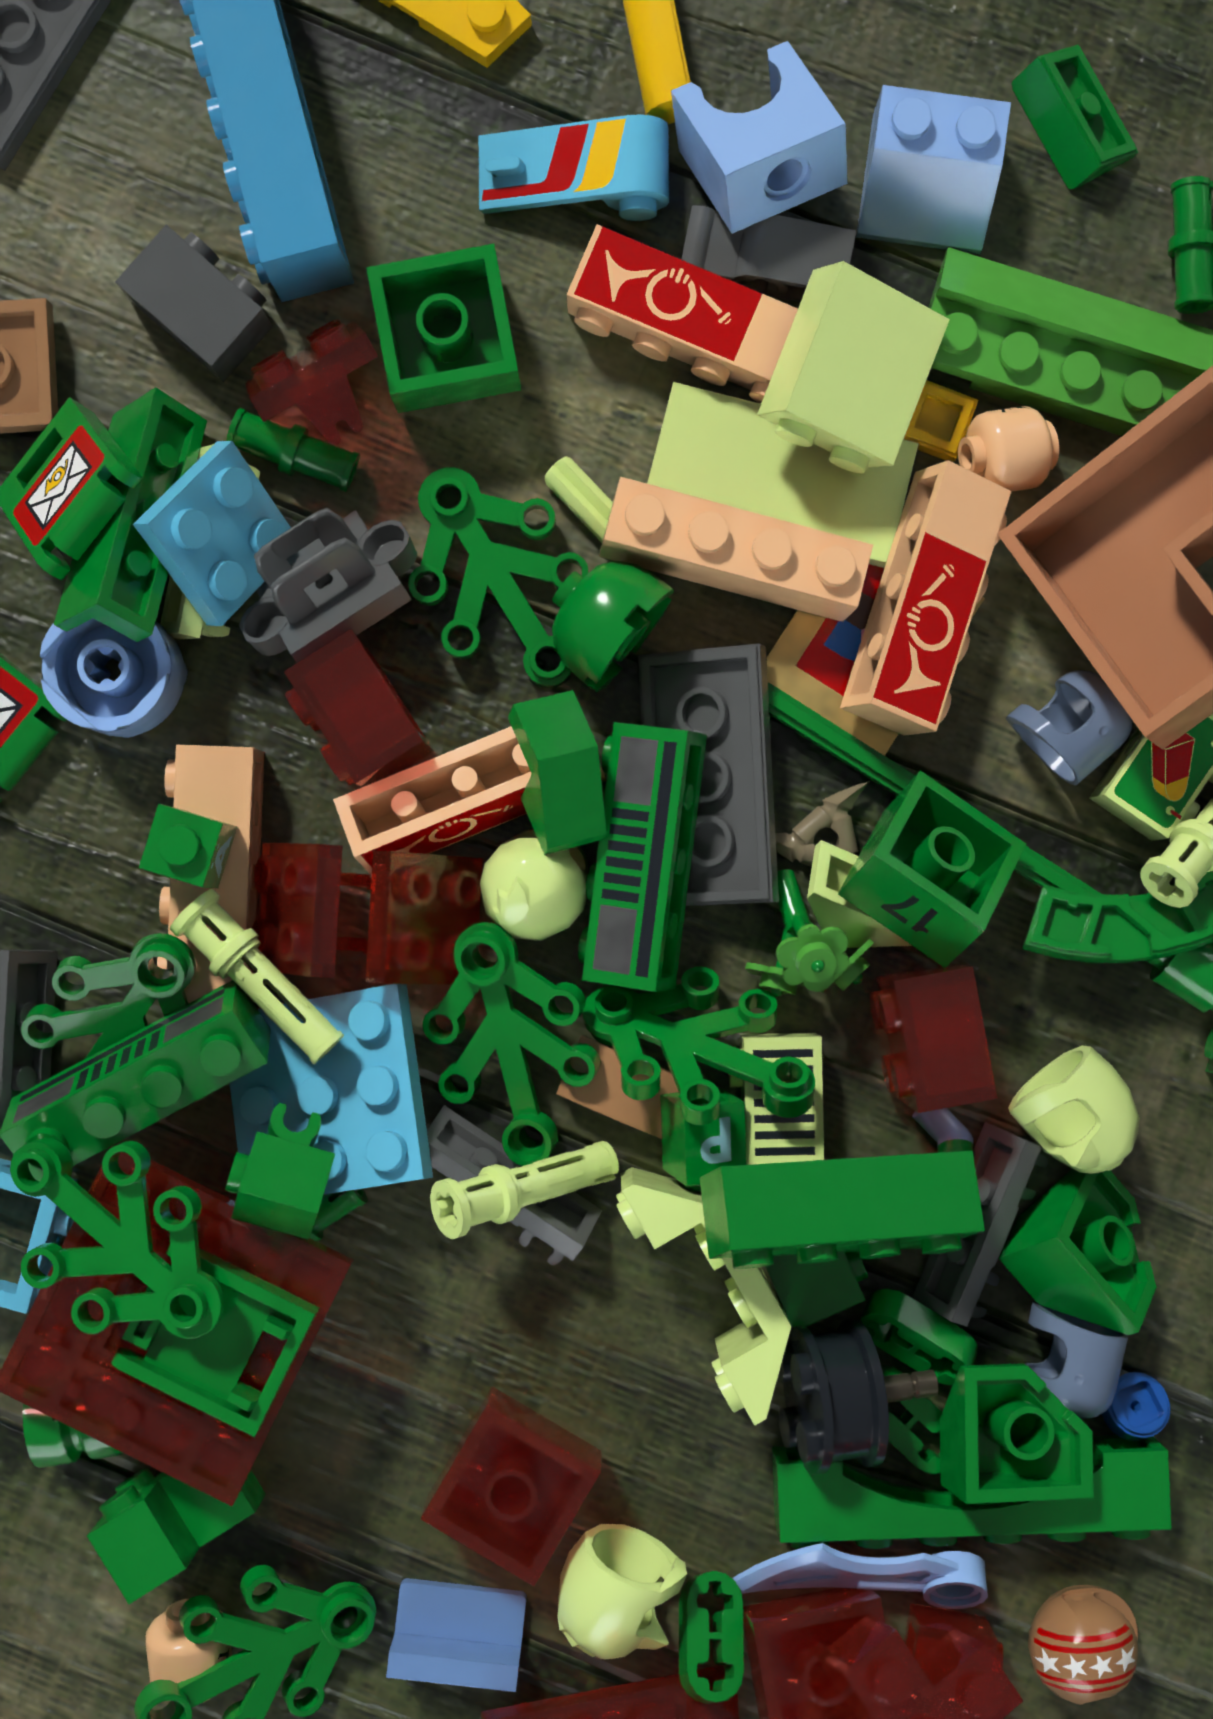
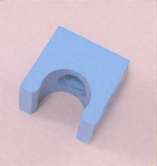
M788 41L767 49L771 101L759 109L745 113H727L716 109L704 99L701 88L692 82L671 90L679 152L732 234L848 184L846 124Z

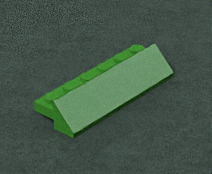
M950 247L946 250L928 307L950 319L931 369L970 380V389L1120 436L1126 434L1213 365L1212 329Z

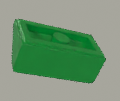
M1078 44L1038 56L1013 80L1011 84L1012 90L1069 189H1075L1132 159L1139 153Z

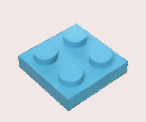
M217 441L133 524L206 625L223 626L263 584L264 580L257 571L254 554L262 546L291 528L233 441Z

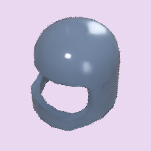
M1075 670L1057 679L1054 696L1040 711L1029 705L1021 704L1006 717V720L1016 733L1039 756L1045 765L1061 779L1072 785L1079 784L1122 746L1132 730L1133 723L1131 717L1101 676L1086 670Z
M1032 1301L1028 1323L1035 1328L1052 1333L1053 1339L1049 1355L1043 1362L1026 1363L1025 1365L1029 1366L1047 1384L1046 1387L1062 1404L1073 1411L1080 1419L1098 1417L1107 1411L1114 1399L1128 1335L1041 1306L1037 1302Z

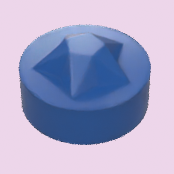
M1140 1372L1126 1373L1119 1377L1112 1404L1102 1414V1417L1109 1429L1117 1436L1129 1441H1141L1158 1434L1166 1426L1170 1416V1402L1162 1385L1153 1377Z

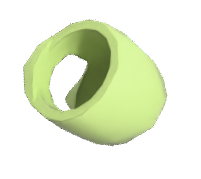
M534 829L525 830L503 842L485 863L480 881L486 915L514 939L542 941L569 928L583 912L587 899L586 880L589 866L583 849L577 846L544 855Z
M1082 1045L1067 1051L1043 1067L1021 1087L1008 1107L1013 1118L1042 1147L1041 1149L1081 1173H1100L1106 1170L1110 1171L1121 1165L1124 1158L1131 1153L1138 1134L1140 1117L1129 1087L1113 1066L1089 1046Z
M599 1524L586 1531L569 1551L560 1574L557 1613L559 1630L563 1632L572 1647H577L591 1657L596 1656L599 1659H616L625 1657L636 1649L656 1650L669 1645L668 1639L656 1618L655 1606L664 1603L680 1592L687 1575L685 1562L679 1559L658 1539L642 1530L625 1524Z

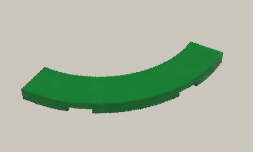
M1213 871L1207 872L1197 884L1198 894L1188 906L1181 908L1162 903L1150 893L1133 896L1128 894H1088L1043 885L1022 950L1058 959L1088 963H1128L1160 959L1188 952L1212 943Z

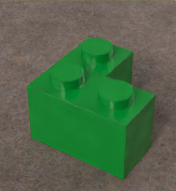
M224 1430L210 1440H207L203 1432L190 1438L169 1454L173 1460L172 1464L154 1475L149 1466L139 1470L115 1488L117 1494L99 1507L103 1516L87 1534V1538L128 1604L133 1603L185 1570L201 1546L254 1514L264 1499L265 1491L227 1430Z

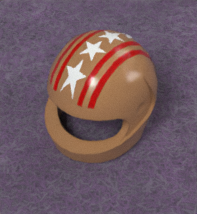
M1075 1585L1052 1594L1041 1605L1029 1630L1028 1648L1033 1668L1042 1684L1059 1698L1077 1705L1110 1698L1129 1684L1135 1673L1138 1661V1628L1130 1607L1122 1598L1102 1587Z

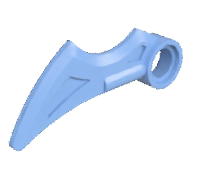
M820 1543L770 1558L732 1578L737 1583L742 1594L776 1589L817 1587L923 1592L924 1600L928 1604L946 1609L974 1607L983 1603L988 1598L985 1561L978 1555L963 1551H944L932 1555L918 1553L899 1557H866L843 1553L824 1543Z

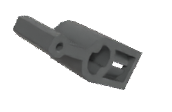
M692 205L681 260L764 295L801 302L813 270L842 261L850 264L856 230L774 215L732 234L718 211L706 206Z

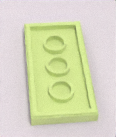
M673 382L647 484L873 544L869 564L885 568L901 518L919 443L903 439L894 465L870 467L863 474L854 473L829 461L831 452L815 444H812L811 447H804L779 437L775 433L778 425L757 415L761 406L760 403Z

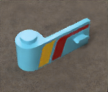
M641 114L625 115L478 136L479 211L483 214L603 200L609 207L619 210L621 218L631 221H644L656 217L657 210L666 207L669 203L668 123L662 118Z

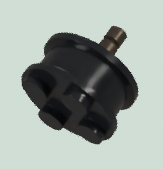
M858 1319L844 1320L839 1325L837 1331L812 1334L803 1325L791 1327L778 1374L779 1382H783L786 1407L780 1408L779 1411L781 1438L786 1448L796 1447L801 1462H803L805 1469L811 1475L824 1474L829 1470L831 1462L857 1459L860 1464L868 1468L880 1466L886 1457L888 1449V1403L911 1400L913 1397L919 1399L937 1396L938 1381L936 1374L933 1370L912 1372L911 1375L902 1373L883 1376L881 1363L872 1337L866 1326Z

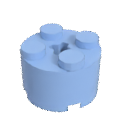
M94 618L67 632L56 627L53 623L41 645V683L49 703L68 721L109 736L129 738L158 726L176 707L187 679L186 665L178 644L157 621L155 622L153 634L139 642L128 638ZM111 659L120 662L118 667L121 674L115 681L109 679L111 674L105 667Z

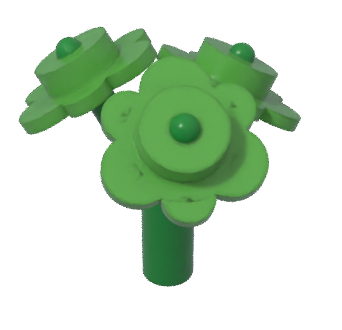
M790 869L778 871L779 902L777 903L785 927L781 943L776 949V966H765L747 962L745 970L750 974L760 976L758 987L771 991L775 997H780L782 994L796 995L798 985L805 986L810 991H821L823 993L833 982L842 991L851 983L860 984L863 981L861 973L870 966L862 954L875 942L871 938L868 939L849 958L845 953L848 946V938L845 932L838 927H827L820 931L819 927L814 925L809 919L794 871Z

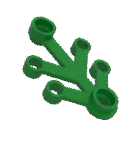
M446 467L432 472L423 481L418 494L420 511L423 517L430 523V529L421 565L411 573L408 587L414 599L422 605L433 606L440 603L446 597L448 582L444 575V570L456 533L469 554L454 619L442 631L441 640L445 650L450 656L462 660L468 659L478 652L481 645L478 626L489 587L526 648L523 664L529 679L534 684L543 688H556L563 685L571 677L572 672L562 661L558 668L550 672L541 670L536 664L537 656L541 651L552 649L557 652L553 644V636H548L511 574L552 583L558 589L563 583L557 576L559 568L563 564L574 563L581 568L582 576L584 577L589 573L586 561L576 553L568 552L558 557H552L491 542L478 520L517 527L520 528L522 534L527 538L542 540L550 536L555 529L556 517L553 507L547 501L539 498L519 503L481 494L475 479L466 471L458 468ZM447 488H454L461 493L460 503L452 509L443 508L438 504L440 493ZM534 509L545 511L549 517L547 525L540 530H533L527 527L524 520L529 511ZM428 574L438 577L440 587L434 595L423 596L418 593L417 583L421 577ZM465 628L472 632L473 642L469 648L456 650L451 647L450 636L456 629Z
M488 922L476 923L465 929L456 940L454 961L459 974L443 1000L437 1003L424 1016L422 1023L423 1031L427 1038L436 1044L446 1045L453 1042L465 1028V1009L481 989L487 1015L458 1061L450 1064L441 1074L438 1087L441 1095L447 1101L453 1104L468 1102L480 1088V1073L496 1050L514 1117L503 1132L502 1146L510 1160L520 1166H525L550 1156L558 1141V1130L553 1120L547 1114L540 1112L524 1048L557 1069L561 1079L573 1087H582L592 1081L600 1068V1056L592 1046L586 1043L567 1044L515 1009L509 987L540 1005L547 1020L557 1026L571 1025L581 1015L586 1004L582 990L569 982H561L555 985L519 961L515 940L501 926ZM479 945H489L496 952L497 961L490 962L485 960L479 952ZM555 996L567 997L573 1004V1012L565 1013L559 1010L555 1005ZM440 1014L448 1017L452 1022L453 1030L445 1031L441 1029L436 1023V1015ZM570 1057L582 1058L587 1063L589 1072L580 1073L575 1071L570 1065ZM457 1074L464 1077L468 1083V1090H460L452 1083L451 1075ZM528 1125L537 1129L542 1134L543 1140L530 1138L525 1131V1126Z
M163 933L151 934L139 940L134 946L130 957L91 963L81 956L66 957L60 962L52 976V987L63 999L69 1001L81 1000L88 995L90 990L125 985H132V987L121 1002L64 1012L49 1004L36 1005L29 1011L22 1023V1037L32 1047L47 1049L54 1046L58 1040L101 1033L87 1054L86 1058L148 1026L145 1015L156 998L164 1016L187 1005L188 1001L184 989L190 984L196 968L195 957L185 942L175 936ZM153 957L165 958L174 967L162 969L154 963ZM64 973H78L83 978L84 984L75 985L70 983L65 978ZM42 1020L49 1023L53 1028V1032L46 1033L38 1030L33 1021Z
M702 966L690 968L683 974L681 984L676 985L675 989L638 994L630 988L606 986L597 989L586 998L585 1008L582 1012L583 1023L594 1039L604 1045L613 1046L621 1067L622 1090L631 1099L648 1100L654 1097L661 1087L660 1065L654 1058L643 1055L639 1037L661 1046L680 1093V1113L691 1124H709L718 1117L720 1112V1091L714 1083L703 1078L696 1061L762 1087L761 1095L764 1106L768 1111L779 1117L794 1118L801 1116L813 1105L815 1077L811 1069L802 1060L795 1057H782L774 1062H770L715 1040L716 1038L744 1031L762 1033L770 1030L775 1025L777 1019V1000L767 990H748L741 995L739 1006L676 1022L668 1021L657 1015L685 1007L705 1010L717 1003L719 999V977L715 971ZM705 986L708 989L699 991L693 989V987ZM753 1008H760L765 1010L766 1012L753 1013L749 1010ZM638 1074H644L650 1077L649 1079L644 1081H637L632 1079L633 1076ZM694 1099H705L710 1103L703 1106H698L692 1104L690 1101Z
M42 1138L23 1145L13 1155L10 1172L14 1184L27 1195L34 1197L46 1195L102 1246L63 1249L55 1243L41 1244L28 1251L21 1261V1274L24 1280L34 1288L44 1289L59 1282L64 1277L133 1273L152 1290L151 1292L114 1295L113 1292L106 1288L97 1287L79 1296L72 1305L71 1317L75 1326L87 1334H97L117 1322L160 1320L170 1333L185 1339L199 1338L213 1330L223 1316L225 1301L219 1282L213 1276L201 1270L196 1220L201 1214L202 1205L198 1194L187 1186H176L159 1195L154 1203L153 1213L156 1222L170 1233V1266L153 1251L146 1174L150 1169L151 1159L147 1149L138 1142L125 1141L110 1148L103 1157V1173L111 1183L117 1186L119 1221L71 1178L73 1160L67 1147L56 1139ZM121 1152L129 1154L134 1160L135 1169L132 1175L124 1173L119 1167L118 1159ZM30 1159L40 1163L43 1169L41 1181H37L32 1176L29 1170ZM172 1197L178 1198L184 1203L186 1207V1217L184 1220L175 1218L170 1212L169 1201ZM39 1255L46 1256L51 1261L53 1266L51 1276H47L40 1271L38 1267ZM180 1295H187L194 1300L196 1304L195 1316H190L183 1311L179 1303ZM89 1300L96 1301L101 1305L104 1312L102 1321L95 1320L89 1314Z
M258 1565L249 1569L241 1580L240 1589L247 1606L251 1610L264 1613L276 1608L305 1618L285 1629L222 1613L215 1600L206 1595L190 1598L183 1604L179 1612V1622L185 1637L190 1642L203 1644L214 1641L244 1650L213 1665L203 1673L181 1681L178 1684L163 1679L149 1683L141 1691L135 1702L134 1714L136 1719H192L193 1707L253 1676L254 1678L244 1699L230 1705L224 1712L222 1719H264L294 1655L313 1645L314 1648L305 1669L297 1670L285 1679L282 1685V1696L288 1710L294 1716L307 1717L314 1714L324 1702L325 1693L323 1688L342 1649L358 1646L372 1632L376 1617V1605L372 1595L367 1588L356 1582H341L321 1593L282 1582L276 1570L271 1566ZM264 1582L272 1583L266 1593L253 1595L254 1589L259 1584ZM351 1607L345 1615L335 1617L344 1608ZM202 1613L211 1614L208 1621L199 1626L191 1625L192 1620L197 1615ZM305 1687H312L311 1692L306 1697L294 1699L298 1691ZM170 1701L164 1708L152 1710L157 1704Z

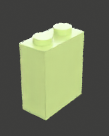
M844 261L812 271L757 415L778 425L775 433L782 439L804 447H811L812 444H815L831 452L829 461L842 469L863 474L870 467L894 465L950 319Z

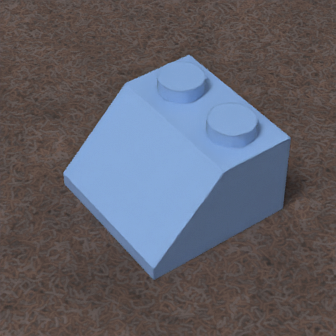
M883 85L872 118L856 237L944 250L950 247L966 253L980 254L1002 170L1011 102Z

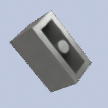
M165 225L115 283L136 307L224 383L273 327L261 308L267 300L259 290L240 274H237L230 281L214 267L220 260L219 257L195 234L190 232L185 239H182L168 225Z

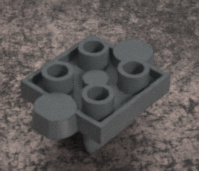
M325 508L313 513L262 546L254 554L257 571L264 580L263 584L256 590L260 600L252 604L244 612L239 624L246 641L258 652L266 656L276 655L288 649L297 664L304 670L370 626L386 618L392 612L412 600L398 578L411 568L417 557L416 549L401 521L387 520L368 529L356 510L342 518L330 509Z

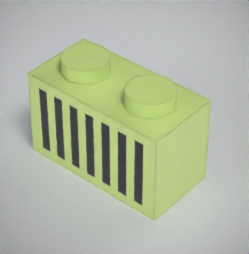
M817 1033L740 1034V1050L770 1062H774L782 1057L798 1058L811 1069L815 1077L812 1107L801 1116L784 1118L774 1115L766 1109L762 1101V1087L729 1074L730 1088L741 1087V1100L745 1102L747 1165L824 1160L822 1037Z

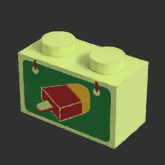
M1213 714L1164 749H1161L1145 738L1137 727L1089 799L1151 841L1169 839L1170 833L1180 822L1195 819L1200 805L1194 800L1207 781L1213 784Z

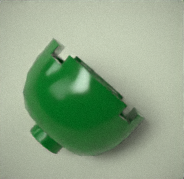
M623 561L597 565L584 577L576 571L572 572L558 588L552 599V602L560 607L552 625L553 644L562 663L576 678L597 693L604 689L623 669L614 662V659L621 662L631 651L636 653L667 610L672 600L668 596L674 593V589L641 566Z

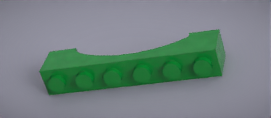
M1117 1435L1093 1436L1094 1498L966 1504L950 1491L918 1489L881 1480L854 1469L842 1461L831 1462L829 1470L824 1474L811 1475L805 1469L803 1462H801L796 1447H772L775 1526L780 1543H791V1547L794 1549L820 1543L829 1546V1541H855V1544L859 1547L880 1549L892 1546L894 1543L893 1539L919 1538L920 1543L928 1546H950L958 1542V1537L983 1536L985 1541L995 1544H1014L1022 1540V1535L1047 1534L1048 1538L1055 1541L1077 1542L1086 1539V1532H1111L1117 1538L1139 1540L1150 1537L1151 1530H1172L1168 1450L1154 1436L1141 1441H1129Z

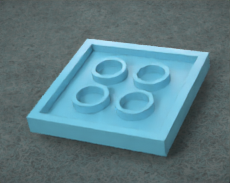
M395 983L308 999L338 1031L340 1030L344 1034V1037L316 1064L310 1061V1058L267 1017L261 1008L258 1009L271 1029L268 1063L230 1083L238 1152L250 1155L257 1131L268 1134V1125L272 1111L278 1103H283L287 1105L283 1123L290 1131L300 1132L305 1130L312 1112L318 1113L321 1116V1127L316 1142L312 1147L335 1153L324 1195L433 1178L407 984ZM283 1004L301 1023H304L287 1004Z

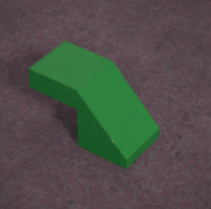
M571 690L513 704L508 720L532 773L522 794L521 801L544 855L603 840L607 830L598 745L574 691Z

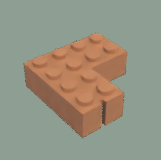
M1212 365L997 534L1144 737L1161 749L1166 748L1213 714V589L1197 570L1199 566L1213 557Z

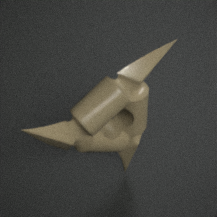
M870 781L852 786L823 799L824 805L817 806L792 829V834L786 832L776 833V852L792 863L797 859L799 863L812 867L815 849L814 836L820 829L826 827L835 832L837 837L836 847L857 855L856 836L852 818L848 815V811L852 810L858 796Z

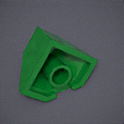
M1072 1168L1018 1216L998 1258L1039 1305L1126 1335L1140 1331L1157 1288L1151 1262H1139L1131 1227L1139 1225L1141 1222L1135 1198L1111 1170L1089 1174L1078 1172Z
M1025 1364L960 1366L940 1417L941 1485L966 1504L1094 1498L1093 1431L1073 1411L1066 1408L1046 1387L1047 1384Z

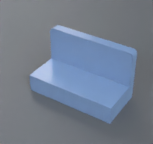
M410 1578L403 1579L399 1589L395 1633L389 1650L386 1678L516 1692L527 1599L525 1592Z

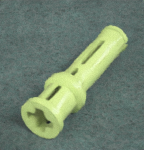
M1213 798L1195 819L1180 822L1170 833V845L1161 856L1150 858L1141 868L1140 878L1143 885L1152 896L1162 903L1178 908L1188 906L1198 894L1197 884L1207 872L1213 871ZM1175 877V885L1171 886L1169 882Z
M212 888L207 890L179 914L171 924L170 930L177 937L185 935L211 962L209 970L215 976H220L222 979L230 976L264 1011L267 1017L310 1058L313 1064H316L344 1037V1034L340 1030L338 1031L258 949L261 944L258 940L259 935L252 928L244 930L218 904L220 895ZM205 924L209 925L224 941H221ZM246 962V964L255 972V974H253L243 963ZM264 985H268L304 1023H301Z
M600 1141L585 1148L535 1161L522 1167L509 1169L503 1165L494 1164L482 1168L477 1177L457 1182L451 1178L435 1182L431 1189L430 1203L432 1214L439 1230L450 1239L465 1236L470 1227L490 1220L497 1224L512 1221L521 1211V1208L527 1205L546 1201L591 1185L615 1180L614 1174H617L619 1171L618 1158L613 1147L608 1142Z

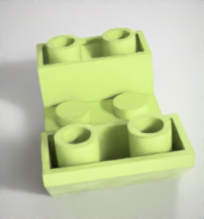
M633 1167L621 1173L622 1192L616 1195L619 1201L616 1205L633 1237L637 1239L646 1234L652 1246L656 1249L694 1228L697 1234L695 1237L714 1271L726 1265L732 1277L724 1282L729 1290L728 1295L743 1322L714 1338L719 1358L711 1363L717 1374L715 1380L731 1410L735 1413L745 1408L753 1424H759L767 1419L791 1330L790 1322L780 1299L761 1267L733 1269L732 1258L709 1259L701 1192L687 1189L677 1179Z

